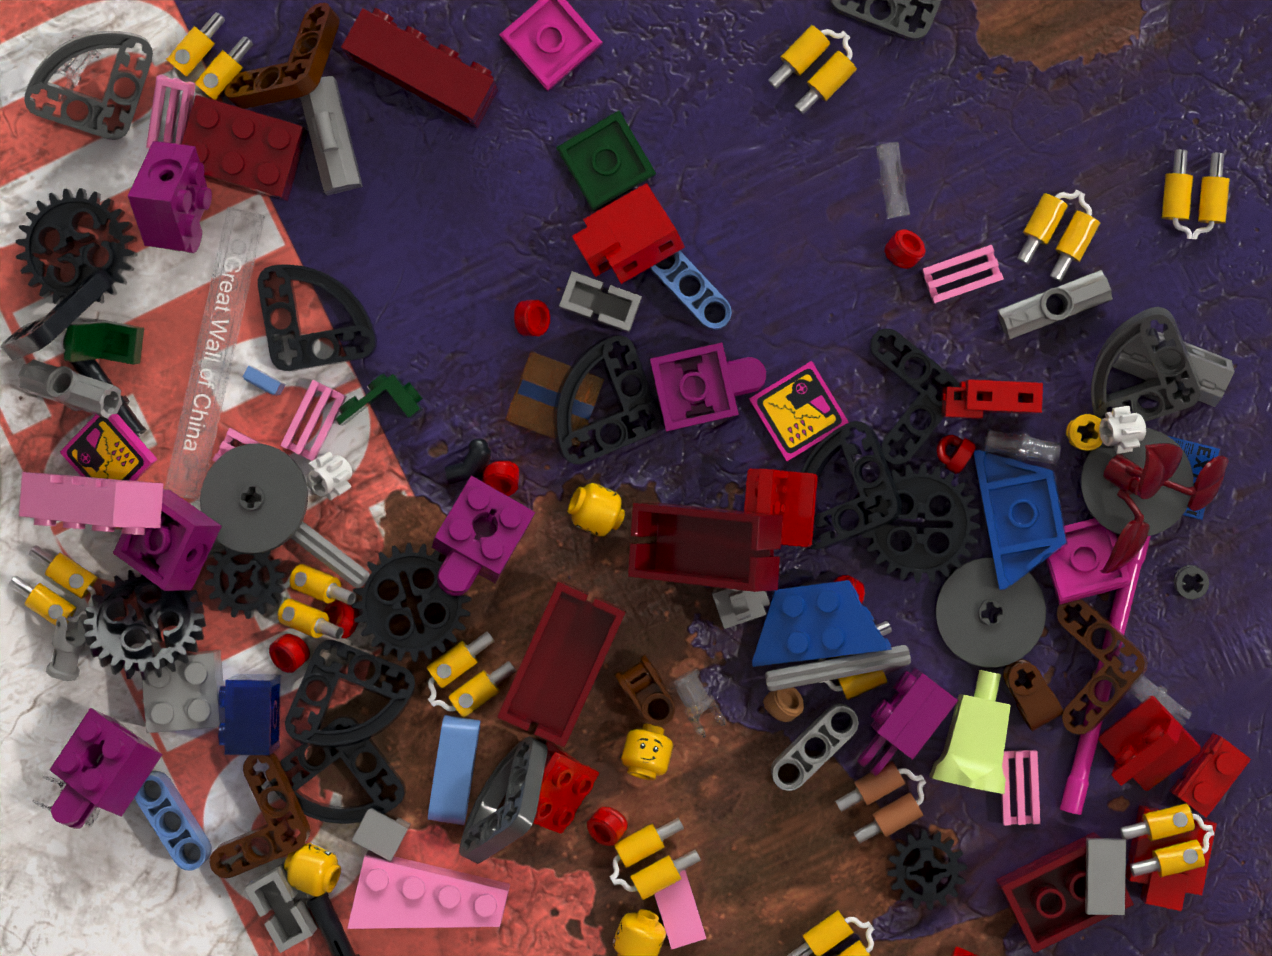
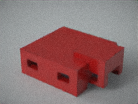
M647 183L583 219L587 228L572 236L594 276L597 277L612 268L620 284L685 248L677 229Z
M966 380V382H959L960 387L943 388L941 417L983 418V412L1042 413L1043 383ZM954 392H960L958 400H954ZM977 394H982V401H977ZM1018 395L1022 396V403L1018 402Z
M1139 805L1135 824L1143 822V814L1161 809ZM1202 818L1205 825H1212L1215 835L1217 823L1210 819ZM1194 820L1195 829L1154 841H1150L1147 835L1132 838L1125 877L1129 881L1143 883L1140 899L1145 904L1182 911L1185 893L1202 896L1214 835L1209 838L1208 851L1203 854L1205 859L1204 867L1165 877H1160L1157 871L1134 877L1130 868V864L1152 859L1153 850L1195 839L1198 840L1201 848H1203V838L1208 831L1203 830L1196 820Z

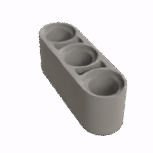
M842 703L833 704L828 707L773 761L771 775L779 788L792 791L802 786L855 734L859 722L852 708ZM846 712L850 715L851 719L849 726L841 731L833 729L831 719L834 714ZM814 737L822 739L824 741V749L819 755L810 756L805 753V743L809 739ZM786 763H792L798 767V774L792 781H783L778 777L779 768Z

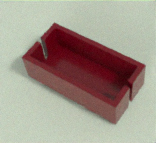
M362 8L341 46L347 57L478 129L498 92L494 77L491 75L492 72L474 61L470 66L464 64L459 58V53L443 44H439L438 48L431 46L430 42L426 40V35L410 26H407L405 31L398 28V25L393 22V17L377 8H374L372 13Z
M633 503L631 536H657V543H630L628 577L751 592L778 590L780 557L774 556V549H781L783 515L667 503Z
M559 580L497 718L528 731L531 722L534 721L538 723L535 735L565 748L626 610L598 597H595L593 603L587 601L589 593Z

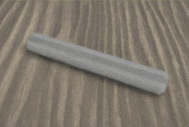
M255 492L250 498L249 503L254 507L255 502H261V495ZM302 521L299 529L291 539L353 587L361 588L368 580L369 572Z
M906 645L891 647L892 650L854 654L767 671L765 673L767 688L769 691H777L909 665L911 663L909 648Z

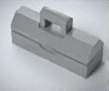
M333 76L321 77L315 90L300 98L323 190L328 196L360 188L363 185L337 81Z
M1158 332L1160 343L1161 341L1165 340V338L1163 336V333ZM1141 335L1121 351L1112 365L1114 368L1144 379L1143 383L1159 378ZM1184 342L1200 380L1201 391L1198 401L1216 407L1234 374L1232 360ZM1167 350L1160 355V360L1165 365L1171 366L1179 363L1181 356L1176 351ZM1181 374L1177 375V391H1181L1183 395L1190 394V388L1184 386ZM1153 394L1142 395L1159 402L1158 398Z

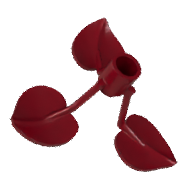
M1171 443L1146 445L1144 469L1122 454L1113 457L1106 466L1103 477L1120 489L1117 496L1126 502L1135 518L1122 530L1106 565L1100 572L1107 574L1130 563L1141 551L1147 539L1150 525L1143 522L1144 515L1131 499L1130 494L1138 495L1141 499H1149L1162 486H1166L1183 494L1191 495L1187 505L1188 508L1193 511L1200 510L1207 506L1217 495L1224 480L1229 463L1228 458L1220 455L1211 459L1200 471L1195 485L1185 487L1168 480L1176 472L1183 456L1182 449L1177 445Z

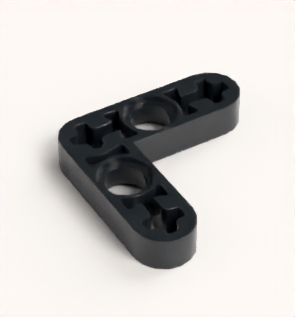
M103 267L98 268L45 317L22 326L9 336L0 347L12 361L43 349L108 290L115 280Z
M885 328L877 331L871 337L869 343L871 354L919 393L880 443L887 462L903 464L912 458L944 418L941 417L942 399L937 400L935 397L938 391L930 384L924 390L920 387V384L929 378L933 369L938 373L933 378L938 384L944 385L948 382L951 387L960 386L953 376L900 333L893 329ZM889 336L893 337L892 346L899 352H902L904 346L910 350L909 353L900 359L897 367L891 363V361L897 358L889 351L884 354L878 351L881 346L877 342L879 337L883 339ZM910 358H918L925 365V372L918 379H912L905 373V363ZM954 392V400H958L960 392ZM917 409L927 411L930 416V424L924 430H916L910 423V416ZM903 424L909 433L918 436L919 439L914 444L913 440L909 438L903 445V449L906 451L905 455L901 456L898 454L891 457L889 455L891 447L888 443L890 440L897 442L903 437L905 433L898 431Z

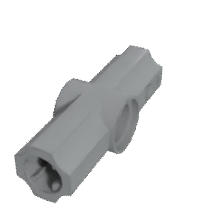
M1102 270L1001 308L997 310L1003 332L1007 339L1010 340L1111 301L1113 298L1108 280ZM1050 295L1058 296L1063 302V310L1059 315L1050 313L1046 307V301Z
M33 359L30 363L23 364L18 374L20 378L19 387L22 390L64 404L73 411L83 410L108 419L111 415L117 414L122 405L121 390L118 387L77 374L66 366L55 367Z

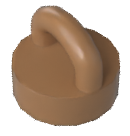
M794 687L770 691L763 699L767 712L782 722L792 721L804 709L801 694Z

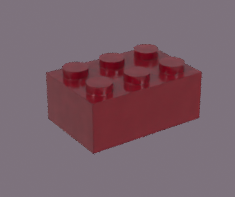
M196 95L181 145L196 147L199 161L204 165V177L288 202L308 131L303 126Z
M1095 832L996 879L1026 944L1033 953L1112 916L1087 915L1085 913L1086 838H1101ZM1125 887L1126 909L1133 906L1134 903Z

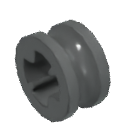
M1187 565L1176 572L1174 586L1180 595L1194 600L1205 595L1209 588V579L1202 569L1194 565ZM1198 573L1200 579L1197 580L1200 584L1199 588L1196 591L1192 588L1185 591L1182 585H1186V582L1182 581L1184 576L1188 574L1193 577Z

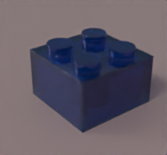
M236 674L225 680V686H220L219 706L220 708H225V723H220L218 739L219 745H225L224 755H271L280 748L281 675Z

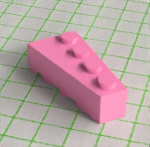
M22 472L19 516L34 518V525L56 526V521H63V528L85 529V524H90L93 531L115 532V527H122L123 534L144 535L145 528H160L164 483Z
M368 851L364 856L347 929L500 927L510 884L395 856L389 861L372 851Z

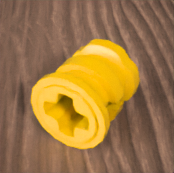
M1084 414L1071 420L1066 428V436L1070 445L1086 451L1094 450L1101 446L1103 443L1099 433L1101 419L1095 415ZM1089 424L1088 431L1093 433L1092 438L1081 441L1082 434L1077 432V429Z

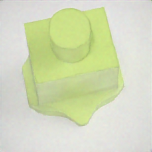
M979 670L974 697L963 694L958 695V702L955 706L944 750L939 759L934 762L929 775L930 778L1005 794L1006 779L1003 774L1002 763L1011 705L996 702L1001 674Z

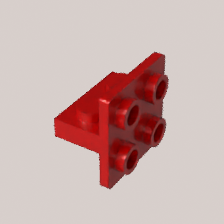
M750 468L747 471L744 511L783 515L781 545L810 547L813 537L818 476L814 473Z
M1149 696L1102 732L1098 738L1099 742L1116 761L1111 776L1121 786L1131 778H1134L1145 791H1149L1199 754L1201 746L1155 696Z
M547 741L546 763L533 824L562 834L573 821L575 813L585 796L592 790L599 772L577 761L556 744Z

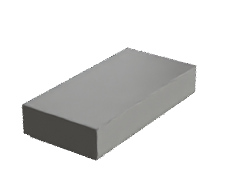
M1086 838L1085 913L1087 915H1125V839Z

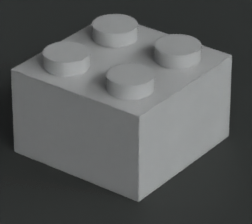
M221 650L187 653L189 661L187 664L177 659L174 661L176 671L172 672L165 666L162 668V677L160 678L157 677L154 670L148 672L146 680H142L146 733L221 727L227 723Z

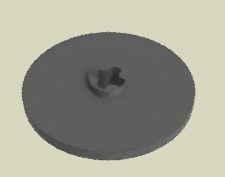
M1146 428L1145 438L1139 441L1140 447L1133 448L1132 452L1119 454H1122L1144 469L1146 445L1171 443L1178 447L1180 446L1162 432ZM1102 443L1098 448L1091 450L1084 463L1081 475L1082 495L1091 515L1106 529L1120 535L1125 526L1134 520L1135 517L1126 502L1117 496L1120 489L1103 477L1106 466L1118 454L1115 452V446L1108 447ZM1183 451V456L1176 472L1168 480L1185 487H1192L1194 485L1193 472L1190 462ZM1162 486L1149 499H1141L1133 493L1129 495L1144 515L1143 522L1150 525L1148 536L1163 532L1175 524L1186 511L1191 495L1183 494L1166 486Z
M245 444L223 454L209 469L200 495L201 512L222 526L216 540L232 550L247 554L265 553L286 543L302 524L308 505L307 483L298 464L285 452L266 444ZM254 491H256L262 498L261 502H255L253 507L251 503L247 502V496L253 495Z
M987 557L969 561L948 576L937 597L935 617L938 631L943 641L955 655L973 665L1001 667L1023 658L1036 645L1044 629L1046 606L1043 593L1030 573L1026 574L1008 589L999 590L994 558ZM991 602L993 607L1000 608V613L995 615V621L991 623L988 618L981 616V611L986 610V603Z

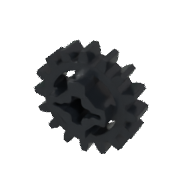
M226 546L227 554L215 552L213 556L218 561V564L207 566L206 569L214 573V577L206 580L205 585L215 587V591L209 595V598H220L222 600L218 607L220 611L230 606L232 608L231 617H238L241 610H244L246 619L253 618L254 609H257L263 615L267 613L266 603L273 606L279 603L274 593L285 592L286 588L278 584V579L287 577V573L277 571V566L283 560L282 558L272 560L270 556L273 550L265 553L249 554L255 557L247 564H241L238 560L233 559L235 556L247 553H241ZM266 567L270 576L269 586L264 583L263 570ZM254 569L250 577L253 585L249 584L239 588V583L242 581L239 573H245ZM223 572L228 575L229 587L227 590H225L223 585ZM243 594H251L259 599L253 603L237 601Z
M920 828L918 838H914L910 832H907L906 838L908 842L904 845L896 841L894 844L899 851L898 854H888L887 856L888 860L894 863V867L887 868L886 874L896 877L889 885L892 890L902 888L898 896L902 902L912 897L911 905L913 908L917 909L921 901H924L927 909L932 910L933 901L936 900L943 906H946L945 896L949 893L957 898L959 894L954 888L955 884H965L966 882L963 877L958 875L959 871L967 869V865L964 862H957V859L963 855L960 848L951 850L954 840L948 837L942 842L939 830H935L932 837H928L926 830ZM932 846L944 851L948 856V860L936 858L933 855ZM917 848V853L910 861L904 862L906 856ZM925 861H929L931 866L935 867V869L929 870L928 877H924L918 871V869L924 867ZM943 877H948L945 884L936 890V885ZM904 879L916 880L920 885L921 892L910 888Z

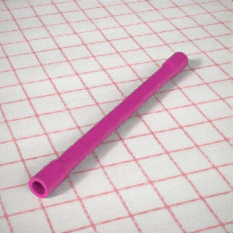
M1151 536L1147 537L1138 555L1126 565L1132 581L1131 586L1116 589L1109 622L1123 635L1125 634L1141 566L1145 561ZM1107 629L1102 649L1109 647L1112 642V635ZM1121 641L1116 651L1107 656L1110 661L1113 656L1119 657V649L1122 646ZM1100 660L1098 661L1096 673L1104 666ZM1103 680L1096 685L1095 694L1099 700L1103 702L1108 701L1112 686L1111 682ZM1090 700L1088 701L1089 705L1087 706L1085 717L1091 709H1096L1099 714L1102 708L1094 705ZM1084 717L1083 725L1087 726L1089 722ZM1103 720L1090 733L1080 735L1060 810L1078 815L1082 814L1089 786L1088 778Z

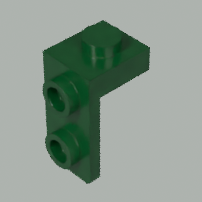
M106 320L70 324L63 338L64 360L77 362L106 359L132 365L140 364L144 327Z
M383 373L367 386L370 392L363 398L358 400L354 396L340 406L338 410L341 415L335 420L339 425H345L387 391L407 417L412 419L423 410L418 404L423 398L410 382L404 385L397 375L392 374L387 377Z

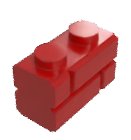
M1213 733L1201 748L1200 753L1195 756L1182 773L1183 778L1178 779L1169 791L1184 803H1187L1197 813L1207 818L1251 759L1226 739Z

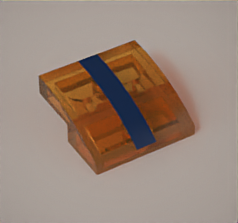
M530 352L505 420L555 439L553 426L555 400L560 384L571 366ZM588 373L580 384L572 407V430L588 424L604 382L603 378ZM575 438L571 439L572 445L579 448L581 442Z

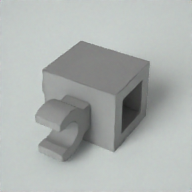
M723 588L711 592L724 629L766 615L764 606L770 604L766 591L751 592Z

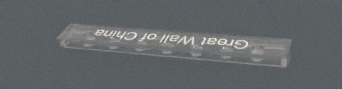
M227 207L164 488L165 490L173 491L180 497L200 501L202 485L209 469L265 218L261 214Z

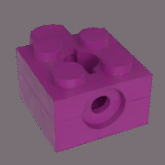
M153 141L128 194L144 246L194 254L197 252L202 239L200 219L204 210L209 209L212 201V192L207 187L204 177V165L199 161L195 146Z
M722 342L650 359L666 432L738 416L735 396L758 391L766 380V369L756 358L746 357L727 362Z
M471 476L434 537L431 547L447 556L437 574V583L440 589L448 595L461 596L470 589L477 575L496 584L528 529L535 512Z
M163 489L160 528H145L144 535L122 533L113 554L164 591L192 590L222 526L173 491Z
M916 668L911 673L907 670L902 673L893 686L897 690L889 702L883 699L871 714V717L874 719L871 726L877 734L859 756L857 763L865 767L886 740L889 741L869 769V772L874 776L882 771L898 749L913 760L958 702L956 698Z
M90 708L49 769L67 783L51 807L52 817L56 822L73 829L82 828L96 806L122 817L163 754L116 719ZM103 753L99 762L97 763L98 757Z

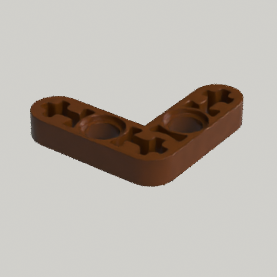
M318 3L311 7L302 19L288 62L238 73L225 87V95L236 107L246 109L303 97L313 92L321 80L340 23L339 16L327 3Z
M1079 599L1059 605L1057 609L1058 621L1104 664L1063 711L1062 720L1066 729L1073 734L1083 735L1093 731L1140 680L1147 670L1148 662L1145 654L1087 601ZM1069 606L1074 608L1081 606L1083 609L1080 611V615L1087 622H1091L1093 616L1097 619V622L1087 628L1084 636L1080 633L1081 630L1086 628L1079 621L1073 620L1069 623L1067 620L1070 616V613L1067 611ZM1105 628L1111 633L1112 642L1109 647L1101 650L1095 647L1092 637L1097 629ZM1120 641L1125 645L1119 649L1121 653L1127 657L1136 655L1138 658L1135 661V665L1138 667L1136 672L1132 670L1123 672L1124 662L1118 656H1113L1111 661L1107 658L1108 655L1116 651ZM1103 680H1108L1115 688L1113 698L1106 702L1099 700L1095 694L1096 685ZM1088 696L1089 700L1094 705L1102 708V710L1098 714L1096 709H1091L1085 717L1089 722L1087 726L1077 725L1075 727L1073 724L1075 716L1072 713L1074 710L1083 711L1087 708L1089 703L1083 701V699Z
M268 749L254 751L243 764L244 776L267 824L223 842L213 851L209 864L214 874L221 878L235 877L295 852L303 847L310 837V825L275 753ZM257 759L261 764L267 762L269 765L265 775L262 770L257 772L254 770L253 766L257 763ZM273 778H276L277 782L269 784L265 789L262 788L261 785L267 779L270 782ZM271 791H279L285 796L286 806L284 808L276 809L268 803L267 798ZM289 811L292 812L293 815H291L287 819V821L285 818H283L280 822H278L277 818L283 817ZM288 824L292 830L299 829L300 834L296 840L293 836L287 837L285 835L286 830L289 828ZM258 837L266 840L269 844V853L266 855L256 854L251 848V840ZM242 849L243 856L237 858L231 866L229 863H221L220 859L224 856V853L227 857L238 854Z

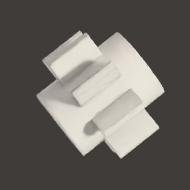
M1129 406L1112 408V412L1105 413L1106 418L1100 422L1099 433L1102 442L1106 446H1115L1116 454L1132 452L1133 448L1140 447L1139 441H1142L1146 435L1145 421L1140 414H1130Z
M328 451L308 463L312 471L307 475V483L316 495L325 496L327 494L328 499L332 500L351 488L348 480L352 477V469L345 458L341 456L332 457V454Z

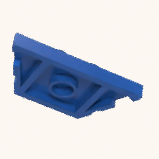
M976 450L974 451V457L999 590H1006L1067 544L1053 470Z
M846 580L775 590L752 660V666L892 649L888 639H884L874 624L873 620L875 619L868 608L861 604L859 594L851 582Z

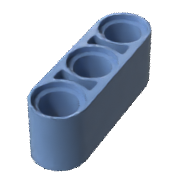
M681 251L673 254L675 263L671 268L663 270L656 265L650 267L652 273L703 327L715 331L727 325L732 314L730 304ZM694 277L699 282L700 290L696 295L689 297L681 293L679 283L683 278ZM716 303L723 307L725 310L723 321L710 323L705 318L704 310L709 304Z
M444 715L428 810V820L458 825L465 824L481 720Z
M151 772L134 798L176 865L184 870H195L209 859L212 850L211 843L172 780L163 772ZM148 780L155 781L160 785L161 795L158 799L147 795L145 784ZM166 812H174L180 817L181 826L179 829H171L166 825ZM186 843H194L199 847L201 851L200 859L191 860L185 855L184 846Z

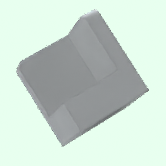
M370 808L366 812L352 841L391 861L411 823L399 817L395 821Z

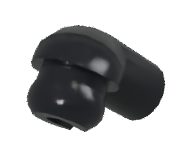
M481 438L472 440L468 445L470 450L464 462L445 467L449 485L469 480L471 476L477 478L483 474L491 459V449L488 447L486 440Z

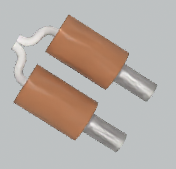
M891 760L878 775L874 776L868 773L854 781L856 789L835 801L841 812L862 800L868 806L905 785L901 774H907L913 781H920L917 785L919 795L917 801L909 792L872 813L875 818L874 821L854 832L859 844L880 832L886 838L924 816L919 808V805L924 800L922 787L926 784L922 775L915 776L907 768L897 769Z

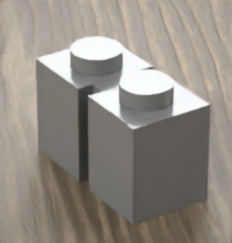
M572 271L559 305L560 309L592 320L594 313L598 314L599 323L630 333L642 296L612 285L609 287L608 294L603 293V282Z
M283 864L250 881L244 888L260 917L266 915L271 908L274 910L275 914L270 916L264 925L280 953L312 936L317 930L318 926L303 899L295 902L294 897L298 894V891L288 883L287 871L284 870Z

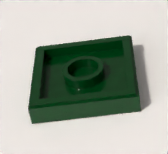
M620 111L615 112L556 147L593 212L656 175L655 170Z

